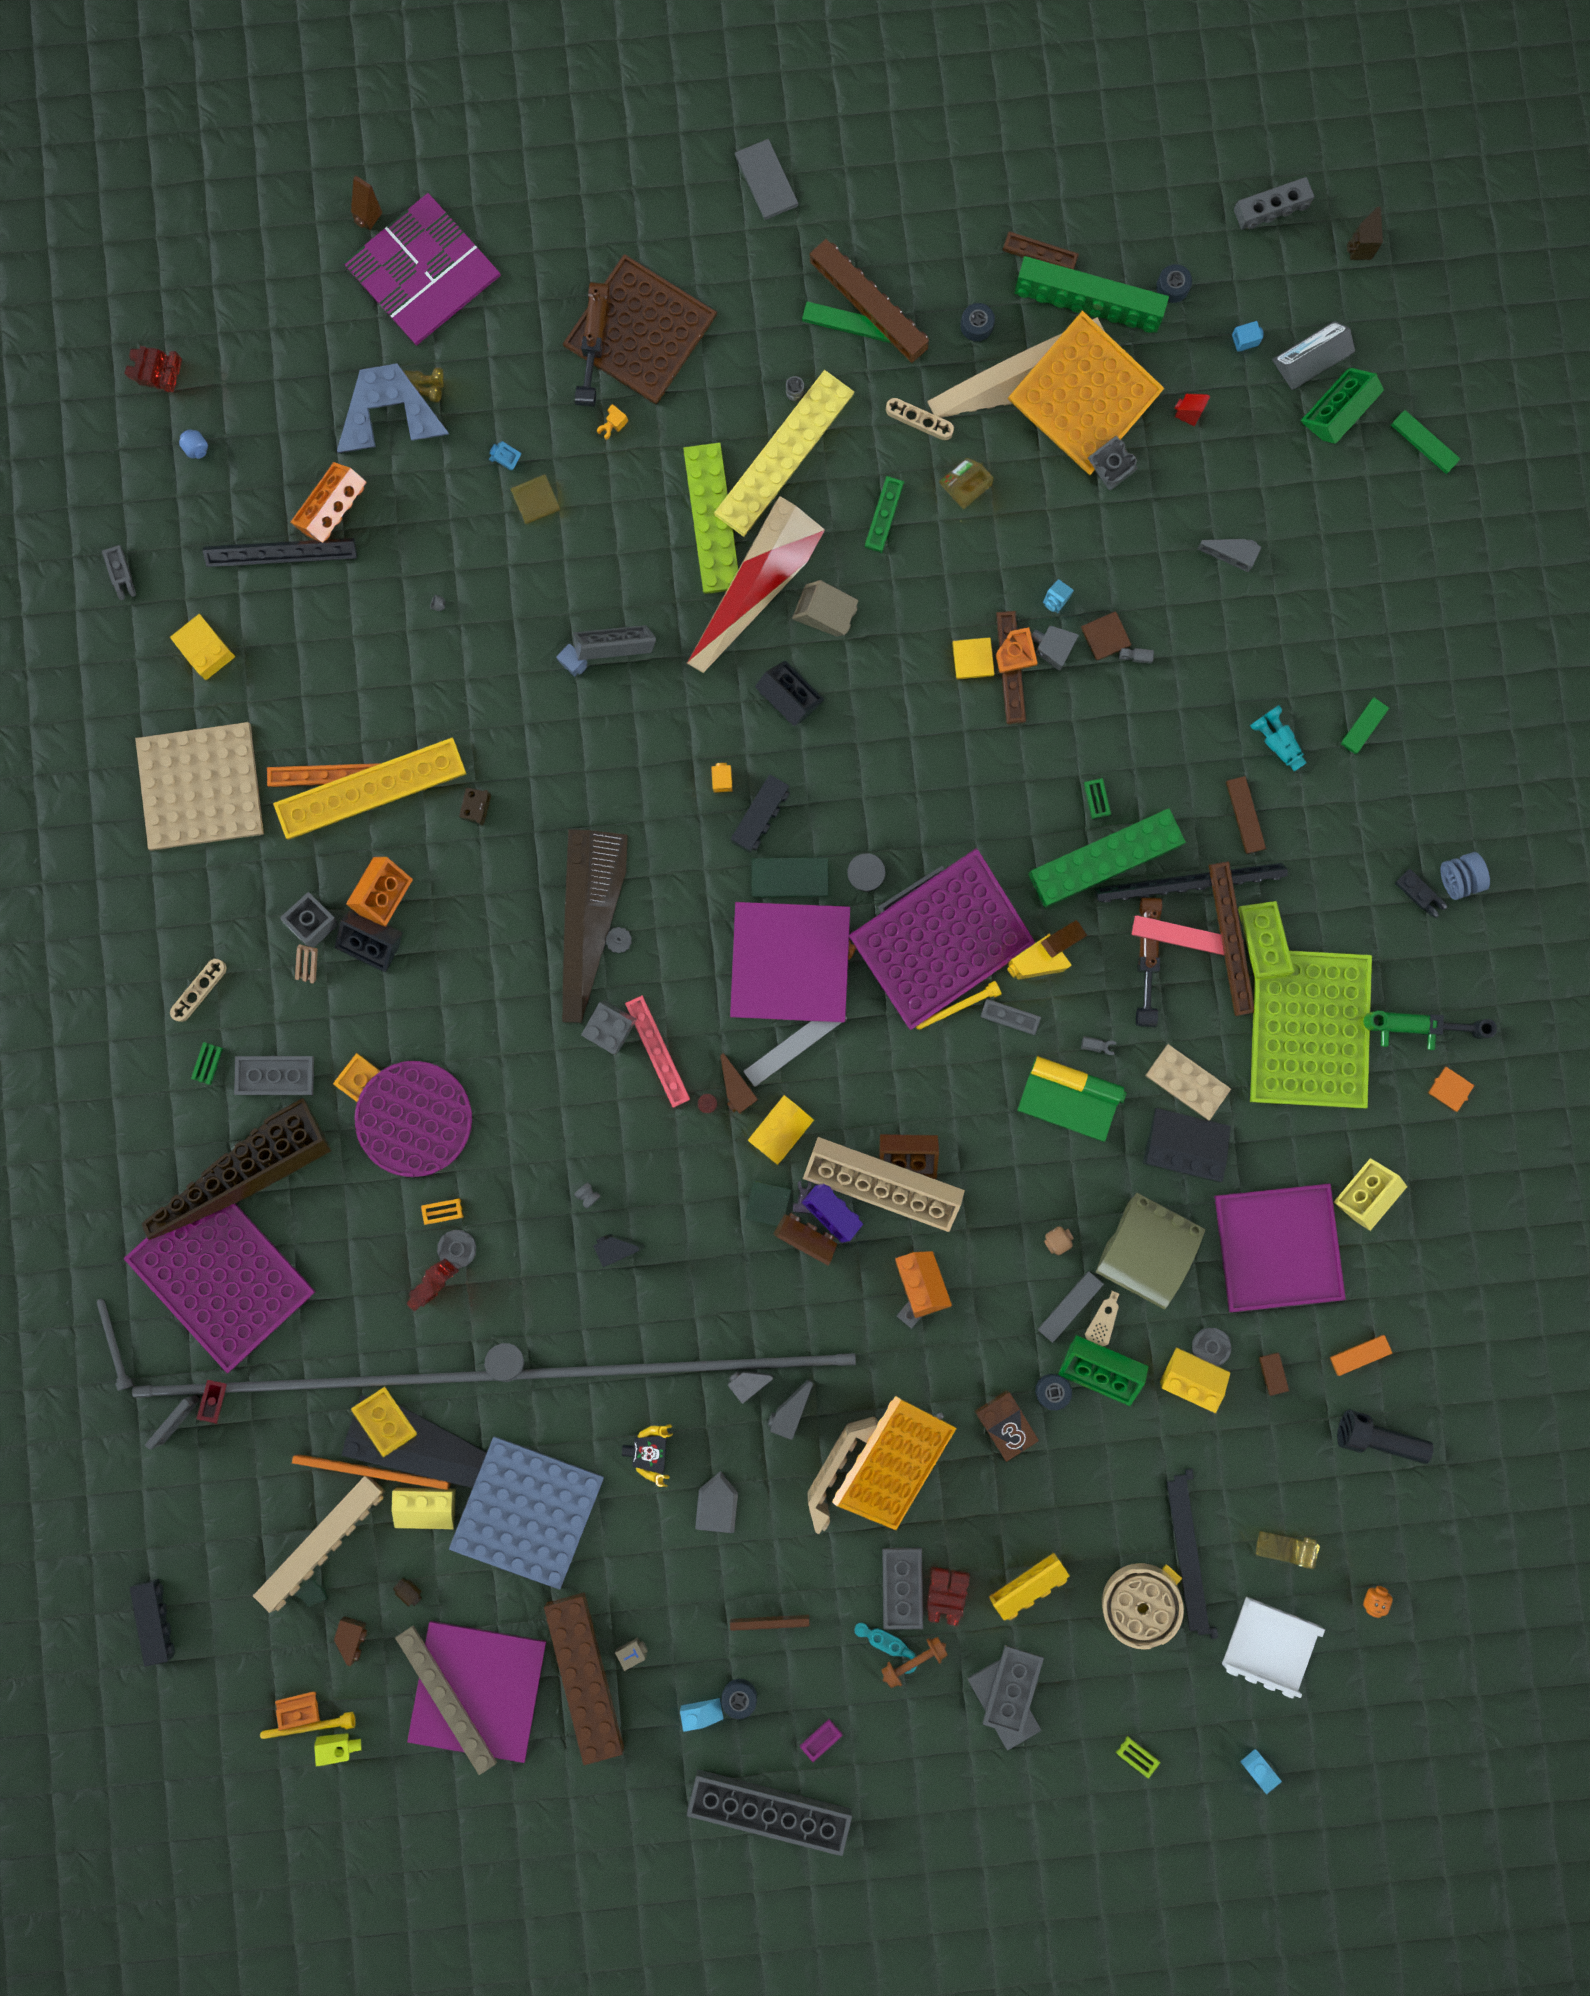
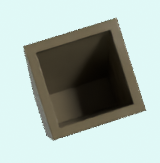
M819 580L805 585L792 619L831 635L842 636L850 629V620L857 611L856 605L858 600Z

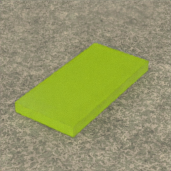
M1277 901L1239 906L1238 911L1255 980L1293 974L1294 968Z

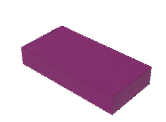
M829 1718L800 1745V1748L814 1762L840 1739L843 1734Z

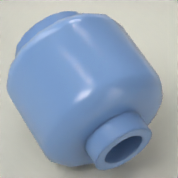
M190 429L181 434L179 445L189 458L200 459L206 455L208 443L199 431Z

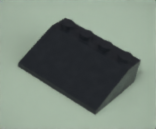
M1155 1108L1143 1164L1214 1182H1223L1231 1126Z

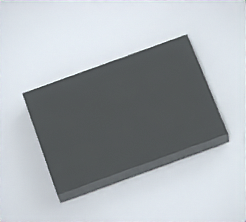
M196 1395L184 1398L145 1446L150 1450L163 1445L200 1402V1398Z

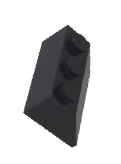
M786 660L766 671L755 685L760 694L793 726L804 721L825 700Z
M350 909L340 921L335 948L386 973L400 946L403 932L388 925L382 926Z

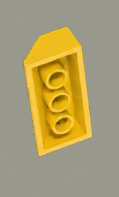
M1053 1553L989 1596L1004 1621L1006 1619L1012 1620L1018 1615V1611L1031 1607L1037 1598L1046 1597L1051 1593L1050 1589L1056 1585L1057 1587L1062 1586L1070 1576L1058 1557Z

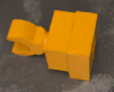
M613 404L608 408L607 423L599 426L597 429L598 434L603 430L607 431L604 435L605 440L609 439L612 428L619 432L628 422L627 416Z

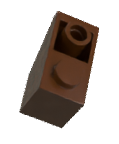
M344 1616L339 1622L334 1641L346 1665L351 1666L360 1658L362 1651L359 1649L361 1641L364 1642L368 1630L365 1629L367 1623Z

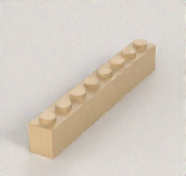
M364 1476L253 1597L269 1613L275 1610L279 1611L286 1604L285 1599L289 1595L293 1596L300 1589L299 1584L303 1580L307 1581L314 1574L313 1569L317 1565L321 1566L328 1559L327 1554L331 1550L335 1551L342 1544L341 1539L345 1534L349 1536L356 1529L354 1525L358 1520L363 1521L370 1512L368 1510L372 1505L377 1506L384 1497L382 1495L385 1493V1490L372 1477Z

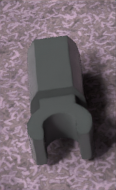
M1122 648L1119 653V659H1130L1132 662L1151 664L1154 651Z
M1083 1036L1081 1049L1099 1053L1104 1051L1106 1055L1111 1056L1114 1055V1052L1108 1050V1045H1116V1042L1107 1041L1105 1043L1101 1039Z

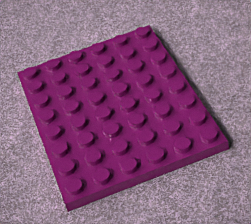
M976 848L848 935L910 1030L1035 944L1029 931Z
M236 1203L154 1239L148 1240L146 1237L124 1258L129 1266L226 1373L231 1372L316 1292Z

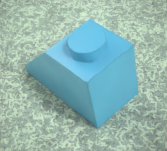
M720 1698L681 1705L680 1715L683 1732L701 1729L723 1720Z
M1256 1749L1240 1761L1266 1794L1282 1782Z

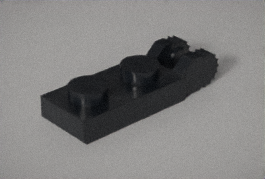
M1408 869L1395 882L1421 909H1424L1431 917L1437 918L1439 916V913L1432 906L1428 905L1431 901L1441 910L1447 908L1445 902L1437 897V894L1411 869Z

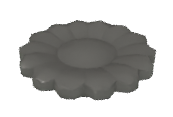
M612 928L606 936V944L608 949L619 954L630 948L629 945L632 944V937L625 928Z

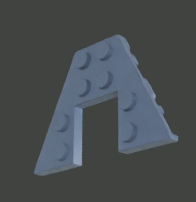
M398 364L362 369L358 375L337 452L343 453L376 447L369 409L404 403L412 441L449 435V432Z

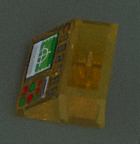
M965 458L943 477L939 483L965 509L992 486L994 478L980 463L970 458Z

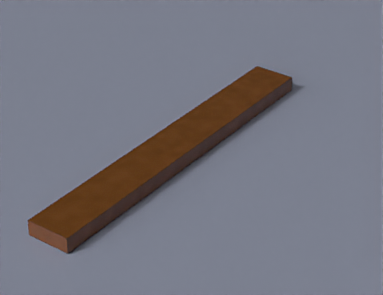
M1229 861L1209 865L1234 1013L1235 1016L1254 1013V1001Z

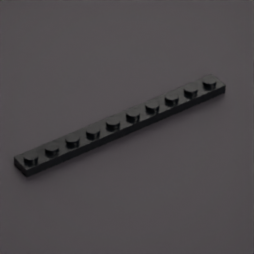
M1283 863L1230 869L1234 885H1241L1247 881L1261 882L1263 879L1278 880L1281 877L1288 876V869ZM1210 872L1096 887L1094 891L1098 901L1111 902L1113 899L1128 900L1135 896L1148 897L1150 894L1166 895L1173 891L1186 892L1188 889L1203 890L1206 887L1212 886Z

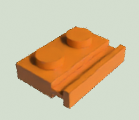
M316 1692L275 1701L279 1731L320 1722Z

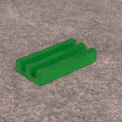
M1103 778L1084 782L1092 820L1111 816ZM1097 783H1099L1105 812H1102L1099 795L1096 787ZM1089 785H1092L1098 814L1095 813Z
M203 1042L191 1079L211 1085L223 1048ZM209 1048L200 1077H198L206 1051ZM217 1050L208 1077L204 1079L213 1051Z

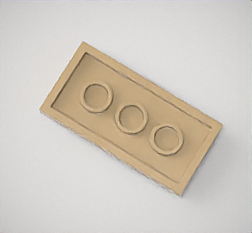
M1169 1044L1166 1045L1145 1075L1207 1120L1212 1118L1231 1090V1088Z

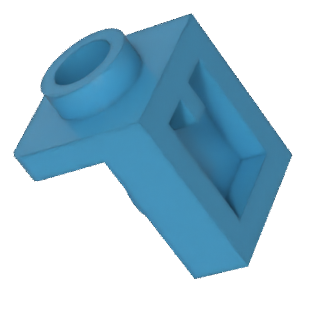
M503 441L497 445L494 444L489 452L491 454L490 461H496L510 471L514 469L521 456L520 452Z

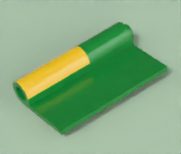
M1036 1056L1017 1111L1105 1142L1116 1107L1120 1102H1124L1127 1092L1120 1085Z

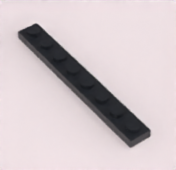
M354 538L327 539L323 543L317 540L205 546L202 550L206 567L355 559L358 555Z

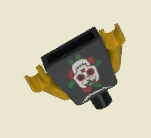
M670 1424L650 1426L639 1432L638 1436L634 1439V1445L622 1446V1457H633L632 1466L636 1467V1471L646 1479L655 1482L659 1487H667L668 1485L663 1483V1479L670 1478L669 1475H661L665 1471L667 1437L673 1436V1434L667 1432V1428L672 1427Z

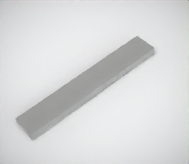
M809 1022L743 1072L754 1087H756L842 1022Z

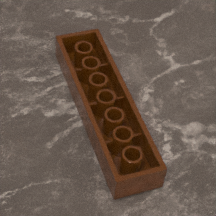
M585 1592L547 1602L544 1610L583 1765L620 1756L623 1754L624 1745Z

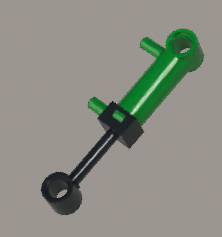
M1374 1011L1366 1014L1363 1020L1364 1026L1368 1030L1381 1031L1382 1047L1389 1046V1032L1428 1035V1050H1435L1436 1036L1443 1035V1030L1471 1032L1476 1039L1491 1038L1497 1033V1025L1491 1019L1478 1020L1473 1024L1444 1022V1015ZM1375 1016H1376V1017L1378 1018V1020H1379L1378 1025H1376V1024L1374 1023V1017H1375ZM1482 1025L1486 1028L1485 1033L1482 1031Z

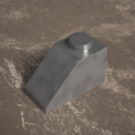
M737 1371L729 1378L731 1382L728 1383V1386L743 1404L770 1382L773 1376L766 1373L747 1371L739 1374Z

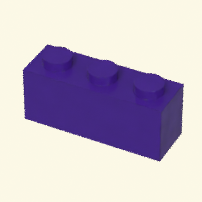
M816 1185L801 1202L841 1243L850 1241L863 1225L858 1215L851 1212L846 1207V1203L842 1199L837 1198L828 1185Z

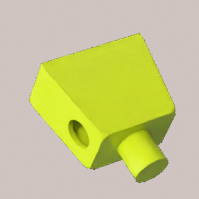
M348 1733L317 1736L314 1745L316 1766L348 1761L350 1753L361 1751V1739L349 1740Z

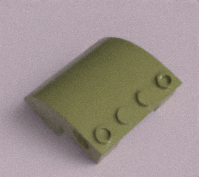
M1136 1192L1125 1208L1116 1233L1106 1244L1096 1273L1165 1310L1188 1273L1206 1229Z

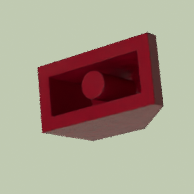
M207 1380L197 1420L214 1424L218 1423L227 1384Z

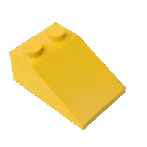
M200 614L170 637L189 663L205 680L209 679L235 658L234 654Z

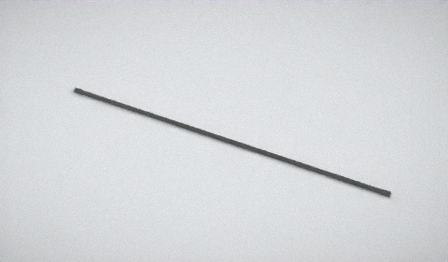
M855 1353L826 1356L522 1369L521 1374L515 1380L823 1365L845 1366L856 1365ZM487 1371L234 1382L225 1383L227 1384L225 1393L495 1380L487 1374ZM206 1384L134 1386L132 1395L133 1398L166 1395L203 1394Z

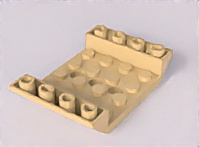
M870 1417L846 1424L808 1490V1505L817 1534H820L821 1530L825 1531L830 1523L828 1504L823 1502L827 1495L825 1490L828 1486L832 1487L837 1478V1469L843 1468L847 1461L846 1454L848 1450L852 1452L857 1444L856 1437L867 1443L868 1438L877 1428V1418Z

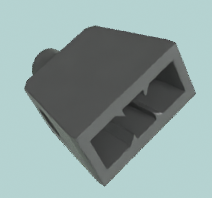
M1049 626L1045 634L1035 629L1031 637L1032 641L1040 644L1036 654L1060 671L1079 635Z

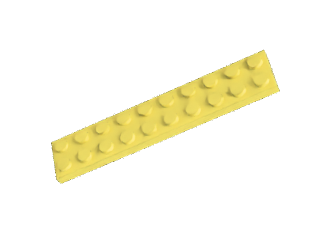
M824 370L716 509L714 515L745 537L854 395V391Z

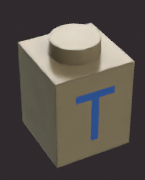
M637 1637L617 1648L615 1654L625 1671L644 1661L648 1650L643 1641L640 1642Z

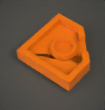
M1029 627L1010 631L996 653L1000 673L1032 667L1038 664Z

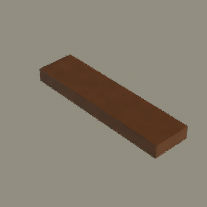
M1010 231L1003 247L1004 252L1023 258L1026 256L1073 270L1079 256L1078 253Z
M1246 776L1226 781L1246 854L1265 850V843Z
M1075 920L1044 939L1041 944L1050 957L1053 958L1086 937L1087 934L1079 922Z
M809 1615L730 1619L731 1631L809 1626Z

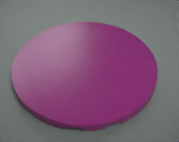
M421 1061L393 1064L376 1074L362 1090L355 1109L356 1134L365 1153L382 1169L405 1177L433 1174L452 1163L464 1149L472 1127L470 1101L459 1081L448 1071L437 1065Z

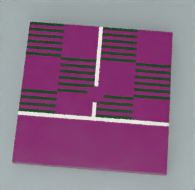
M429 193L343 262L345 267L416 346L501 276L500 272Z

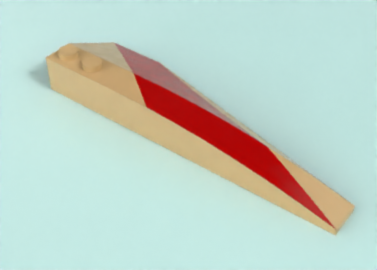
M779 497L687 664L704 673L808 562L825 529L797 506Z

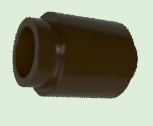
M404 1577L393 1588L396 1592L395 1595L408 1607L411 1604L415 1606L422 1599L420 1596L422 1591L409 1579L406 1580Z

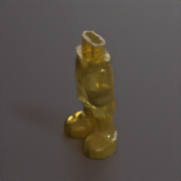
M434 368L432 375H423L418 370H403L420 395L429 397L432 402L438 403L442 396L441 388H443L444 384L442 368ZM420 384H428L432 386L422 387L420 386Z

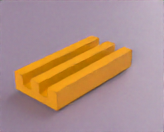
M460 1198L422 1205L424 1225L464 1218ZM456 1203L454 1208L426 1212L428 1208ZM457 1211L458 1215L447 1216L432 1220H428L427 1218L428 1216Z

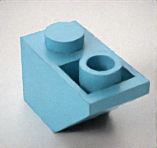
M1058 579L1048 590L1043 603H1045V607L1048 610L1059 613L1074 590Z

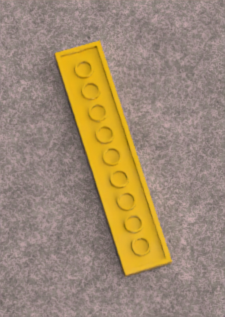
M452 737L273 804L284 835L289 840L467 773Z

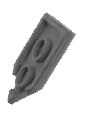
M721 1471L699 1488L695 1525L697 1530L734 1533L738 1492Z

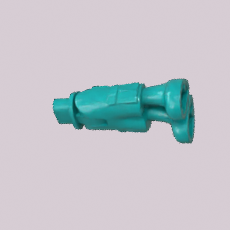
M1278 705L1250 726L1253 730L1262 732L1267 737L1265 743L1286 763V766L1290 765L1293 771H1296L1307 762L1302 757L1304 754L1295 740L1294 733L1290 727L1282 725L1279 719L1282 708ZM1267 721L1270 722L1271 725L1275 728L1276 733H1273L1267 724Z

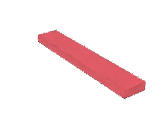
M1135 916L1132 929V935L1224 956L1221 934L1141 916Z
M643 995L625 1003L630 1015L637 1019L635 1022L636 1029L672 1107L674 1108L689 1101L690 1097Z

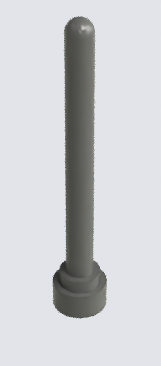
M98 1299V1310L118 1379H116L117 1383L115 1384L117 1391L124 1390L133 1386L132 1379H129V1376L125 1374L104 1299Z

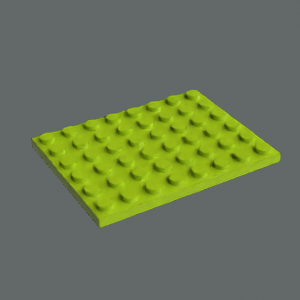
M1289 951L1294 968L1293 974L1255 980L1254 976L1250 1102L1366 1109L1368 1108L1370 1030L1365 1028L1363 1020L1365 1015L1370 1012L1372 955Z

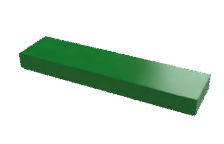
M1406 410L1391 424L1395 430L1445 474L1460 460L1454 452Z
M886 476L864 548L883 552L904 481Z

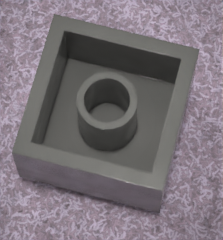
M309 892L280 917L283 923L306 946L312 948L339 925L336 919Z
M603 1000L599 1002L581 1036L615 1055L621 1049L637 1019Z

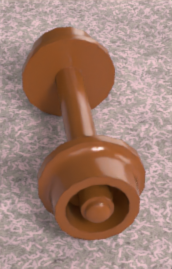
M938 1637L931 1640L929 1638L926 1639L930 1649L896 1669H894L890 1661L887 1662L888 1665L881 1669L884 1675L883 1681L888 1683L890 1688L903 1686L899 1676L933 1656L936 1657L939 1664L942 1663V1659L948 1656L945 1650L946 1644L941 1643Z

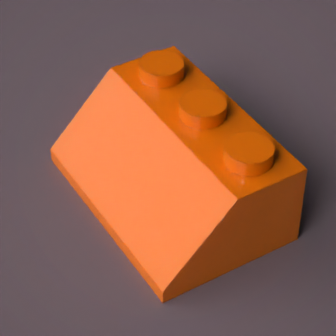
M373 857L346 904L360 916L386 926L413 879L388 857Z
M933 1251L913 1252L895 1258L915 1318L952 1306Z

